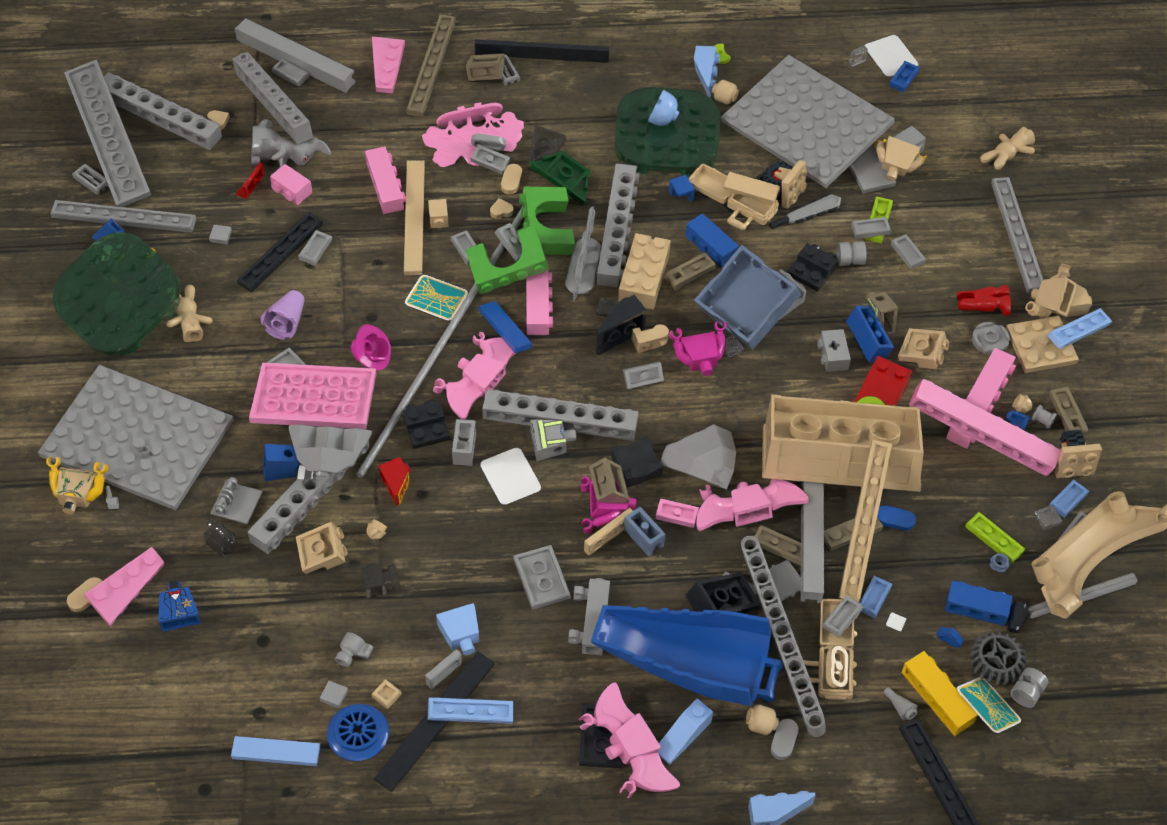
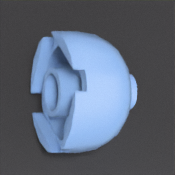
M663 90L648 122L657 126H665L671 120L675 121L679 114L676 98Z

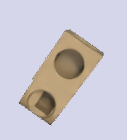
M661 324L641 331L640 327L633 329L632 341L637 352L642 353L666 345L669 330L665 325Z

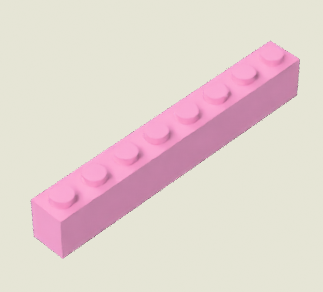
M923 379L916 387L909 403L911 407H919L921 412L1045 476H1048L1055 469L1061 450L1053 444L1025 432L1018 426L1012 425L1002 418L987 412L985 409L971 404L966 399H962L950 391L944 390L931 381Z

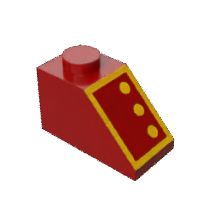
M401 457L379 465L380 477L396 506L400 504L409 484V474L411 473L408 464L403 463Z

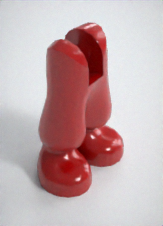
M1001 285L998 288L985 287L956 293L957 300L959 301V310L993 312L996 308H1000L1004 316H1010L1011 299L1008 285Z

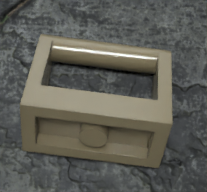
M505 54L471 55L466 64L468 81L501 79L504 70Z
M603 458L589 466L597 501L601 503H628L630 501L621 465ZM612 472H615L619 492L616 489Z

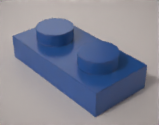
M904 61L890 80L889 86L904 93L918 74L920 67Z

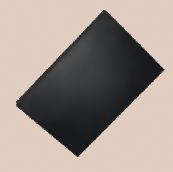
M583 704L582 716L588 713L594 718L596 705ZM592 724L586 730L581 729L579 766L622 768V760L619 756L611 760L606 754L605 749L612 745L610 737L613 735L607 728Z

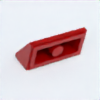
M259 163L236 192L237 196L245 199L249 197L264 177L262 163Z

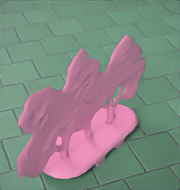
M480 102L475 103L474 107L465 109L464 106L457 107V111L441 115L436 123L439 127L446 129L430 126L426 134L422 135L426 146L437 149L432 160L441 167L455 164L460 156H463L467 163L479 166L471 162V157L476 149L471 144L473 134L480 133L502 137L506 140L504 151L512 152L522 137L521 130L524 128V122L517 120L512 112H505L499 119L494 118L502 112V105L499 103L481 105ZM486 120L485 124L479 127H475L472 122ZM490 121H492L493 123L496 121L500 125V127H494ZM466 124L461 129H457L456 127L458 125Z

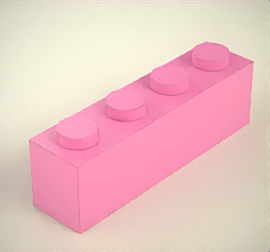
M386 147L365 151L366 164L383 214L404 210L403 202H406L404 191H400L402 189L399 178L396 179L397 171L395 165L392 166L391 164L393 163L391 153H387Z
M548 270L526 278L527 335H549V328H553V316H549V313H553V303L549 302V298H552V287H549V283H552V272H548Z

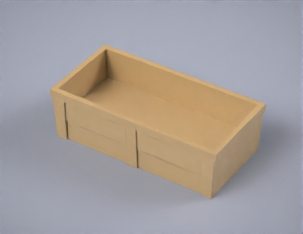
M771 394L766 423L763 425L762 478L862 487L871 440H877L892 444L883 489L920 492L924 451L919 407L785 397Z

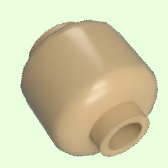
M721 80L718 84H714L712 93H714L716 101L729 105L736 101L739 90L736 84Z
M757 704L747 712L746 724H748L749 729L753 732L768 735L772 730H776L779 719L776 718V712L772 708Z

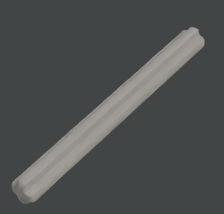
M1130 573L1081 590V600L1084 602L1135 585L1137 578L1134 573ZM1046 601L1030 606L1028 609L1030 612L1029 618L1051 613Z

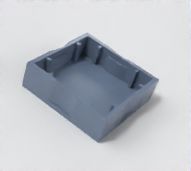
M741 245L724 265L722 271L694 299V302L699 309L717 321L722 327L723 321H725V329L753 350L798 299L801 293L795 284L778 271L769 268L762 259Z

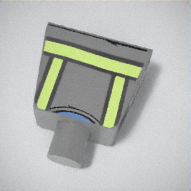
M530 420V431L536 461L564 454L566 452V442L576 441L575 429L564 430L561 420Z

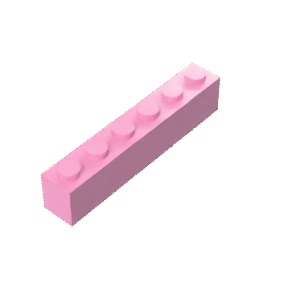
M994 348L966 400L991 413L994 405H992L993 401L997 402L1002 393L999 390L1006 387L1009 380L1007 378L1008 374L1012 376L1016 365L1013 364L1016 357ZM950 427L946 438L968 449L970 443H975L976 441Z

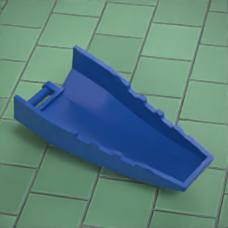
M603 605L591 639V643L664 680L709 698L751 706L757 698L767 702L774 700V688L779 671L783 667L782 661L768 658L771 637L769 618L732 611L703 610V612H696L689 609L674 611L668 608L651 610L647 607L632 608L631 606ZM769 667L771 672L766 689H760L765 668Z

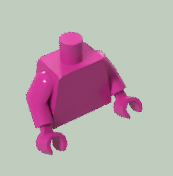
M717 321L715 322L714 328L717 334L714 331L680 338L682 336L681 329H676L677 337L673 335L671 330L669 337L674 340L673 346L677 359L686 366H689L691 371L701 370L703 376L712 375V368L717 366V362L722 358L725 350V334H723V330L726 328L725 321H723L722 329L718 328Z
M586 476L581 479V491H590L591 518H594L593 521L590 519L582 521V526L590 525L583 529L584 533L590 534L594 530V526L598 528L606 525L627 509H635L636 499L629 498L630 501L628 503H601L597 501L593 481ZM614 480V481H615V485H616V489H617V491L619 492L618 485H617V481Z

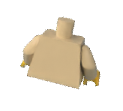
M891 136L888 137L887 141L886 139H883V141L877 139L874 143L878 159L882 163L881 168L888 171L886 178L890 181H896L898 175L905 176L907 172H913L927 158L926 155L921 156L919 154L921 147Z

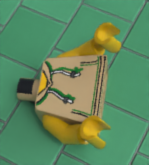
M51 457L46 459L47 465L51 467L49 471L50 486L53 495L58 498L61 505H64L62 509L64 513L74 514L76 507H88L90 502L102 493L105 480L103 475L109 470L107 464H104L103 469L100 470L101 463L96 462L94 464L95 471L60 467L57 470L61 463L60 458L56 457L54 465L51 464Z

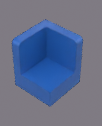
M686 175L669 181V193L671 196L678 195V197L686 195L690 201L694 200L695 189Z
M111 218L92 238L102 247L110 246L124 230Z

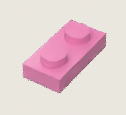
M660 499L656 519L694 528L699 507Z

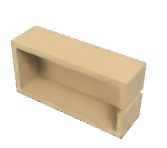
M635 233L619 287L618 302L623 298L635 295L645 308L654 310L670 254L671 240L657 237L653 240L651 236Z

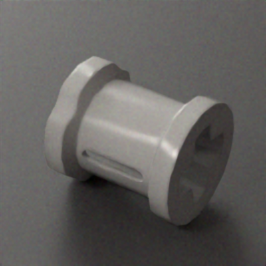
M1039 405L1032 420L1041 422L1049 429L1055 421L1057 414H1052L1043 409L1042 405Z

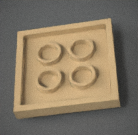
M1060 316L1008 324L1006 326L1010 341L1024 373L1078 363L1079 358L1072 344L1058 349L1048 337L1051 331L1064 326Z

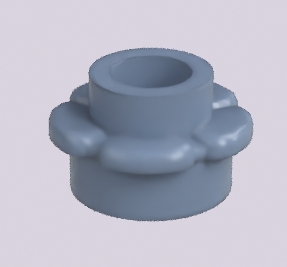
M1002 553L995 554L990 559V567L999 573L1005 572L1010 566L1008 557Z

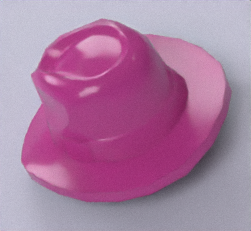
M365 324L359 328L356 339L352 341L351 352L354 358L363 366L379 371L384 370L388 366L391 356V345L384 332L375 326Z

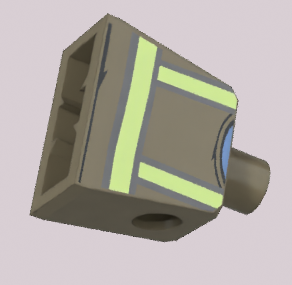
M875 292L868 293L866 296L867 306L872 307L887 335L895 333L898 313L897 305L885 292L878 294Z

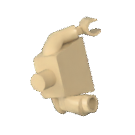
M1062 263L1058 274L1050 279L1043 280L1039 289H1033L1031 297L1035 302L1030 301L1025 307L1031 316H1039L1040 319L1048 318L1052 313L1064 317L1068 316L1078 285L1067 278L1070 276V265Z

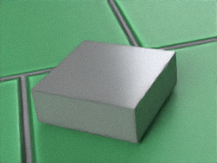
M213 225L209 241L211 243L228 245L232 228Z
M328 681L320 696V701L340 708L348 693V688Z

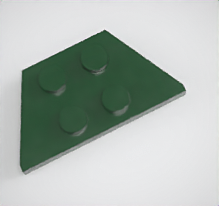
M563 151L544 156L542 160H532L529 162L528 167L555 186L566 187L569 196L582 205L585 203L590 176L588 168Z

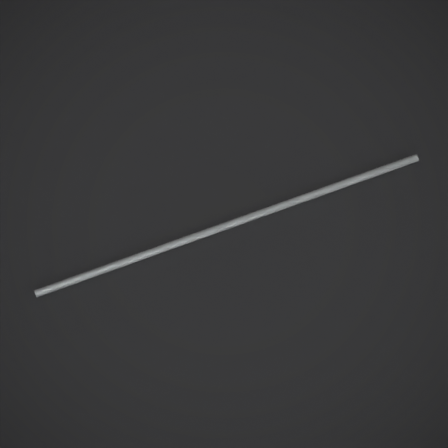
M521 209L511 224L515 230H517L523 220ZM501 242L489 259L493 266L505 249ZM474 283L357 471L356 475L359 478L364 477L403 414L402 410L408 406L479 290L476 283Z

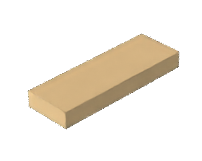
M729 172L723 186L724 190L772 204L775 203L780 190L778 185Z
M631 508L627 509L584 541V552L588 556L621 533L624 530L625 516L633 512Z

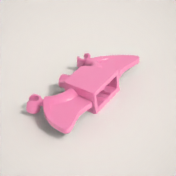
M479 332L481 339H477L474 335L473 343L480 345L483 353L482 355L476 354L471 361L465 358L459 361L458 368L463 370V379L458 382H448V384H445L443 379L435 381L434 385L438 386H434L433 391L439 394L443 389H447L448 403L460 419L465 420L474 402L480 397L485 399L486 391L493 390L505 376V367L510 358L516 353L512 351L502 338H491L484 341L485 335L483 332Z
M771 479L769 486L763 489L758 484L748 486L747 482H740L737 485V489L731 491L732 497L721 498L713 494L710 485H706L705 491L699 489L701 497L705 501L697 515V529L701 531L720 522L734 521V517L736 527L773 518L772 510L786 505L806 504L809 502V498L799 487L781 479Z
M617 683L610 684L596 703L594 718L587 713L578 720L586 722L580 726L582 730H586L592 724L607 728L613 734L610 737L612 745L605 749L608 758L612 760L619 756L624 764L631 763L632 775L629 781H626L620 788V793L623 789L629 791L627 798H630L635 792L636 786L654 792L678 789L680 783L662 764L659 753H657L661 746L640 713L634 715L626 707Z

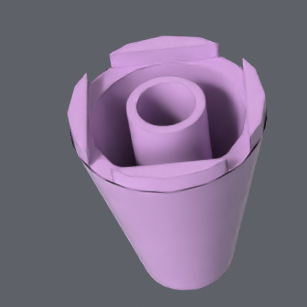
M291 290L265 310L261 316V324L265 325V331L281 340H284L286 337L292 338L298 327L305 301L304 296L298 291Z

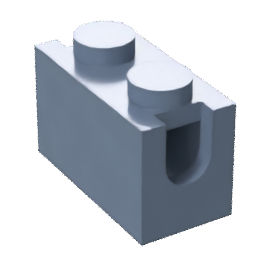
M641 507L625 516L624 530L648 557L653 554L657 546L660 549L664 547L665 533Z

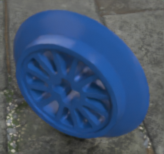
M354 704L344 707L332 717L327 729V739L331 749L338 756L351 761H362L375 756L383 749L389 736V726L385 716L378 709L366 704ZM359 715L358 721L355 720L354 716ZM351 717L352 720H353V723H351V722H350L349 720H347V719ZM354 728L361 729L362 733H354ZM363 739L367 740L368 743L364 744ZM357 741L361 742L360 746H356Z

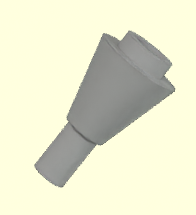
M890 687L884 690L883 693L892 701L903 721L911 720L916 716L918 707L916 704L897 695Z

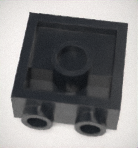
M807 243L799 252L797 260L788 269L787 273L793 279L818 292L836 270L838 259L831 252L825 253L821 251L818 245Z
M428 400L424 405L416 406L412 404L402 410L403 420L413 449L450 440L440 401Z

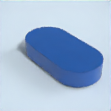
M891 506L879 507L877 517L883 526L903 531L911 530L914 527L916 518L912 512Z

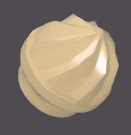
M1019 394L1014 400L1012 407L1017 412L1026 413L1032 409V401L1027 395Z
M373 519L371 523H368L367 534L371 539H380L386 534L387 526Z

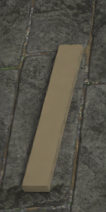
M439 15L407 106L406 114L424 116L456 23V17Z

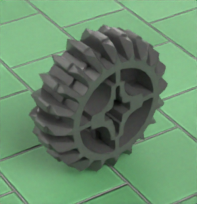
M999 630L996 635L990 631L988 635L983 633L980 638H977L970 649L969 659H971L970 664L975 667L974 673H981L980 679L986 677L988 683L992 680L995 681L996 686L999 685L1000 681L1005 686L1008 681L1013 683L1016 678H1019L1026 667L1027 657L1024 656L1025 650L1021 649V643H1015L1016 637L1010 639L1008 638V633L1003 636ZM990 647V652H987V655H983L982 651ZM1009 661H1013V666L1006 669V664Z

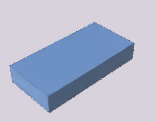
M1073 479L1050 503L1049 507L1065 518L1088 495L1089 490Z
M873 576L860 601V604L863 605L861 612L876 618L892 584Z

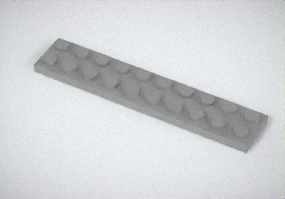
M94 60L64 72L116 206L124 207L151 196L98 61Z

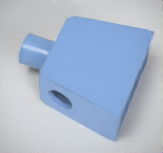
M474 603L436 614L438 628L452 650L461 648L463 655L474 653L475 648L473 644L479 642V630Z

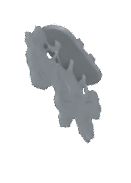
M594 206L589 209L587 228L582 234V239L578 240L574 245L565 280L567 289L573 293V301L576 299L577 294H585L592 290L597 277L602 246L596 239L590 238L594 228Z

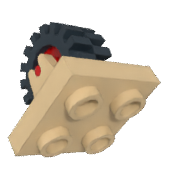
M799 160L791 168L789 164L785 166V163H782V165L776 163V166L771 164L764 171V182L780 186L778 195L782 193V207L786 209L797 201L800 193H803L807 187L806 162Z
M1081 430L1063 431L1060 438L1061 452L1055 469L1056 478L1094 475L1102 452L1101 445H1087Z

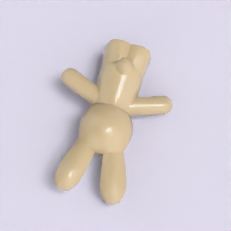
M1021 127L1011 139L1005 134H1001L999 138L1002 142L998 144L995 150L984 153L980 159L982 163H987L997 158L994 162V168L998 170L1005 165L1007 160L1013 159L1017 152L1033 154L1035 149L1028 146L1033 145L1035 142L1033 131Z
M187 285L185 287V297H181L175 287H168L167 293L175 303V311L178 317L167 321V327L171 328L181 323L183 340L185 342L200 341L203 337L200 323L211 324L213 320L211 317L196 314L197 305L194 301V286Z

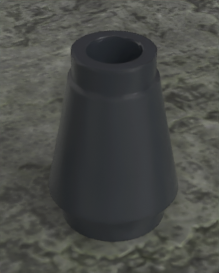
M1015 601L1011 605L1007 628L1009 632L1016 634L1020 632L1030 613L1027 604Z

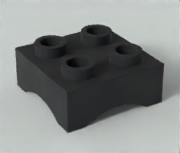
M648 437L641 438L627 446L611 449L613 462L621 465L626 488L662 476L663 466L656 457Z

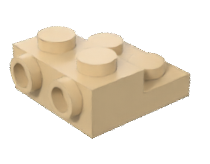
M909 328L898 354L899 361L916 362L919 368L937 369L938 364L943 363V351H947L949 348V340L946 338L945 331Z
M329 522L296 536L301 567L305 574L322 567L328 570L345 563L344 556L347 555V550L341 543L344 534L340 527Z

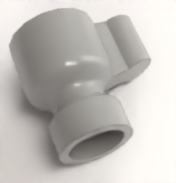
M347 632L340 643L342 650L337 653L334 660L342 666L349 667L353 661L352 656L368 659L374 647L365 643L358 635Z

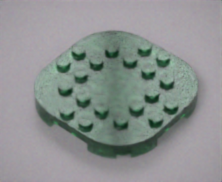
M644 87L633 90L621 99L617 108L614 144L616 156L619 161L622 160L627 165L637 166L636 172L647 174V169L680 171L682 176H691L701 164L711 167L718 156L720 134L719 108L710 97L694 90ZM664 90L676 98L679 114L676 120H671L668 125L657 126L648 122V119Z
M117 232L96 240L60 275L53 290V305L58 316L94 351L106 356L117 354L122 356L135 351L143 345L140 341L166 316L170 318L174 314L181 299L179 296L181 284L174 270L143 240L133 234Z

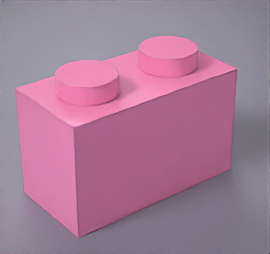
M286 164L270 176L272 189L285 196L290 202L292 201L299 205L312 194L311 181Z

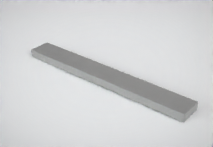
M1010 178L992 179L993 191L1027 293H1032L1033 289L1040 288L1043 277Z
M55 200L50 213L52 218L106 223L112 218L118 225L190 233L193 232L196 222V215L60 200Z

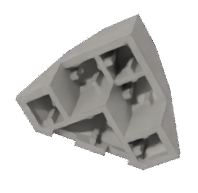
M289 425V432L297 460L308 471L316 472V476L328 477V473H337L353 464L372 434L370 430L358 428L341 429L329 426Z
M713 424L700 432H695L678 442L667 445L660 462L662 466L688 474L718 488L727 489L734 472L736 458L732 434L730 431Z

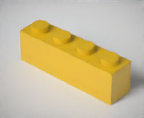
M925 651L904 664L901 673L954 736L975 723L978 714L959 694L957 688L952 685L947 674L936 666L935 660L928 656Z

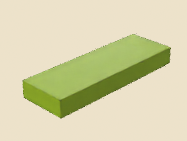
M876 196L870 219L887 217L888 220L893 200ZM884 235L868 237L864 240L882 244Z
M980 512L966 523L965 527L997 553L1006 555L1010 564L1025 551L1024 547Z

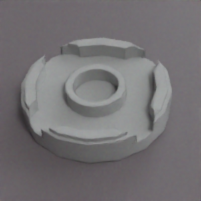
M983 322L977 325L972 335L973 345L978 351L987 355H991L994 348L1005 351L1010 341L1008 331L1002 325H995L994 322Z

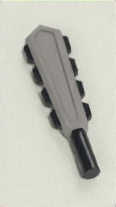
M833 194L824 195L820 200L815 199L808 205L800 206V209L791 210L786 217L769 223L771 229H775L787 223L798 224L803 222L804 219L810 220L816 215L821 216L825 212L836 211L840 207L841 197Z

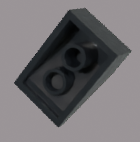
M635 295L623 298L618 302L597 330V355L632 339L633 329L640 327L641 331L645 330L647 309Z
M742 572L697 581L685 595L696 612L721 610L746 614L761 606Z

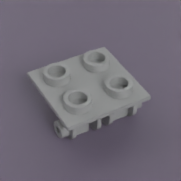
M230 477V479L225 481L210 514L248 524L262 491L239 485L236 478Z

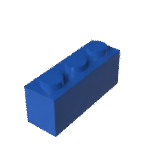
M703 213L686 224L685 235L687 239L696 244L701 252H706L714 263H717L721 268L739 249V245Z
M855 306L846 322L868 362H875L878 356L886 359L894 346L871 306Z
M952 581L948 590L944 611L1005 626L1009 617L1012 596L1000 591L987 590L981 586L975 587L961 581Z

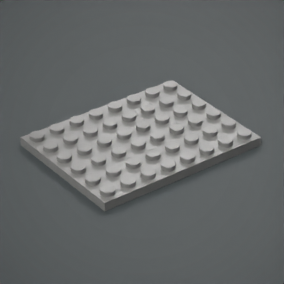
M788 55L721 116V122L792 167L799 160L805 161L806 176L827 188L894 124V118Z
M99 365L42 445L38 454L39 457L45 459L51 457V461L55 463L56 457H59L61 460L60 465L72 469L95 471L94 464L96 462L101 463L100 470L103 469L104 464H107L109 470L103 475L105 483L177 510L234 419L232 415ZM147 445L151 449L149 456L145 459H141L142 452L138 453L139 446Z

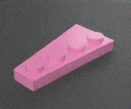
M372 37L376 92L393 94L405 47V40Z
M151 547L85 593V598L111 627L115 619L124 612L128 604L137 597L141 589L163 567L164 561Z

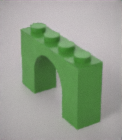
M524 186L523 193L519 196V203L523 206L521 217L525 220L523 229L535 225L545 254L572 255L575 245L573 229H550L540 224L536 219V216L543 212L566 211L568 204L566 187Z
M535 225L517 231L522 245V255L515 264L509 267L499 268L493 266L490 263L483 243L466 249L473 277L480 294L490 292L501 286H507L518 280H524L535 274H541L550 269Z

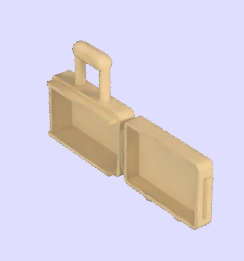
M701 164L688 178L695 190L722 204L728 201L727 206L734 210V213L727 219V222L742 231L746 229L752 220L765 225L778 212L779 203L777 200L772 204L724 190L723 186L727 175L705 164ZM739 213L748 217L745 223L734 218Z
M822 599L819 661L803 660L805 666H819V678H810L811 683H819L818 696L820 698L833 700L852 699L853 687L857 684L853 680V668L857 666V663L853 661L854 637L857 636V632L854 630V621L840 638L823 628L825 620L843 599ZM836 646L843 647L848 654V681L845 686L840 688H832L826 680L827 652Z

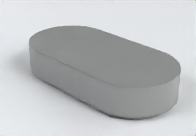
M477 133L472 135L471 144L475 147L479 144L491 150L501 151L506 147V140L499 136Z
M791 719L781 720L774 735L771 753L778 760L788 759L792 754L799 729L797 723Z

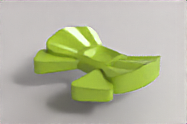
M724 44L715 45L717 54H720L719 64L728 63L731 60V56L726 54Z

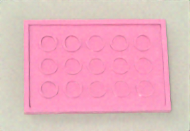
M262 363L249 416L250 423L301 424L316 427L329 426L335 428L366 429L375 385L376 369Z

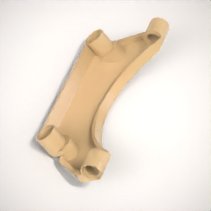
M1117 491L1111 493L1047 551L1035 559L1031 565L1037 581L1040 584H1044L1041 590L1051 614L1068 618L1083 604L1081 600L1083 583L1093 568L1107 556L1131 542L1164 531L1167 528V504L1163 508L1128 505L1124 492Z

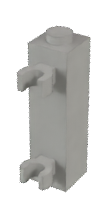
M602 578L590 579L589 589L582 586L574 587V600H587L584 632L574 629L569 630L568 643H582V654L601 656L603 654V649L591 643L602 606L608 605L610 581Z

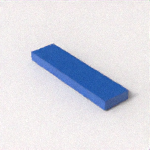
M496 301L479 306V312L514 353L532 347L530 340Z

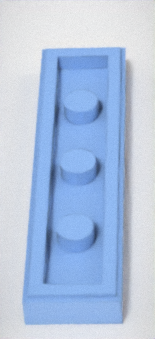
M1100 308L1051 331L1048 337L1058 349H1061L1109 326L1112 320Z
M429 698L428 720L512 724L513 701Z
M235 736L231 758L317 766L320 743Z

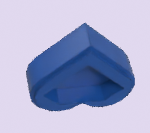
M1009 411L1005 421L1025 430L1030 417L1017 411Z
M940 627L936 633L940 640L947 642L955 648H960L964 641L954 628Z

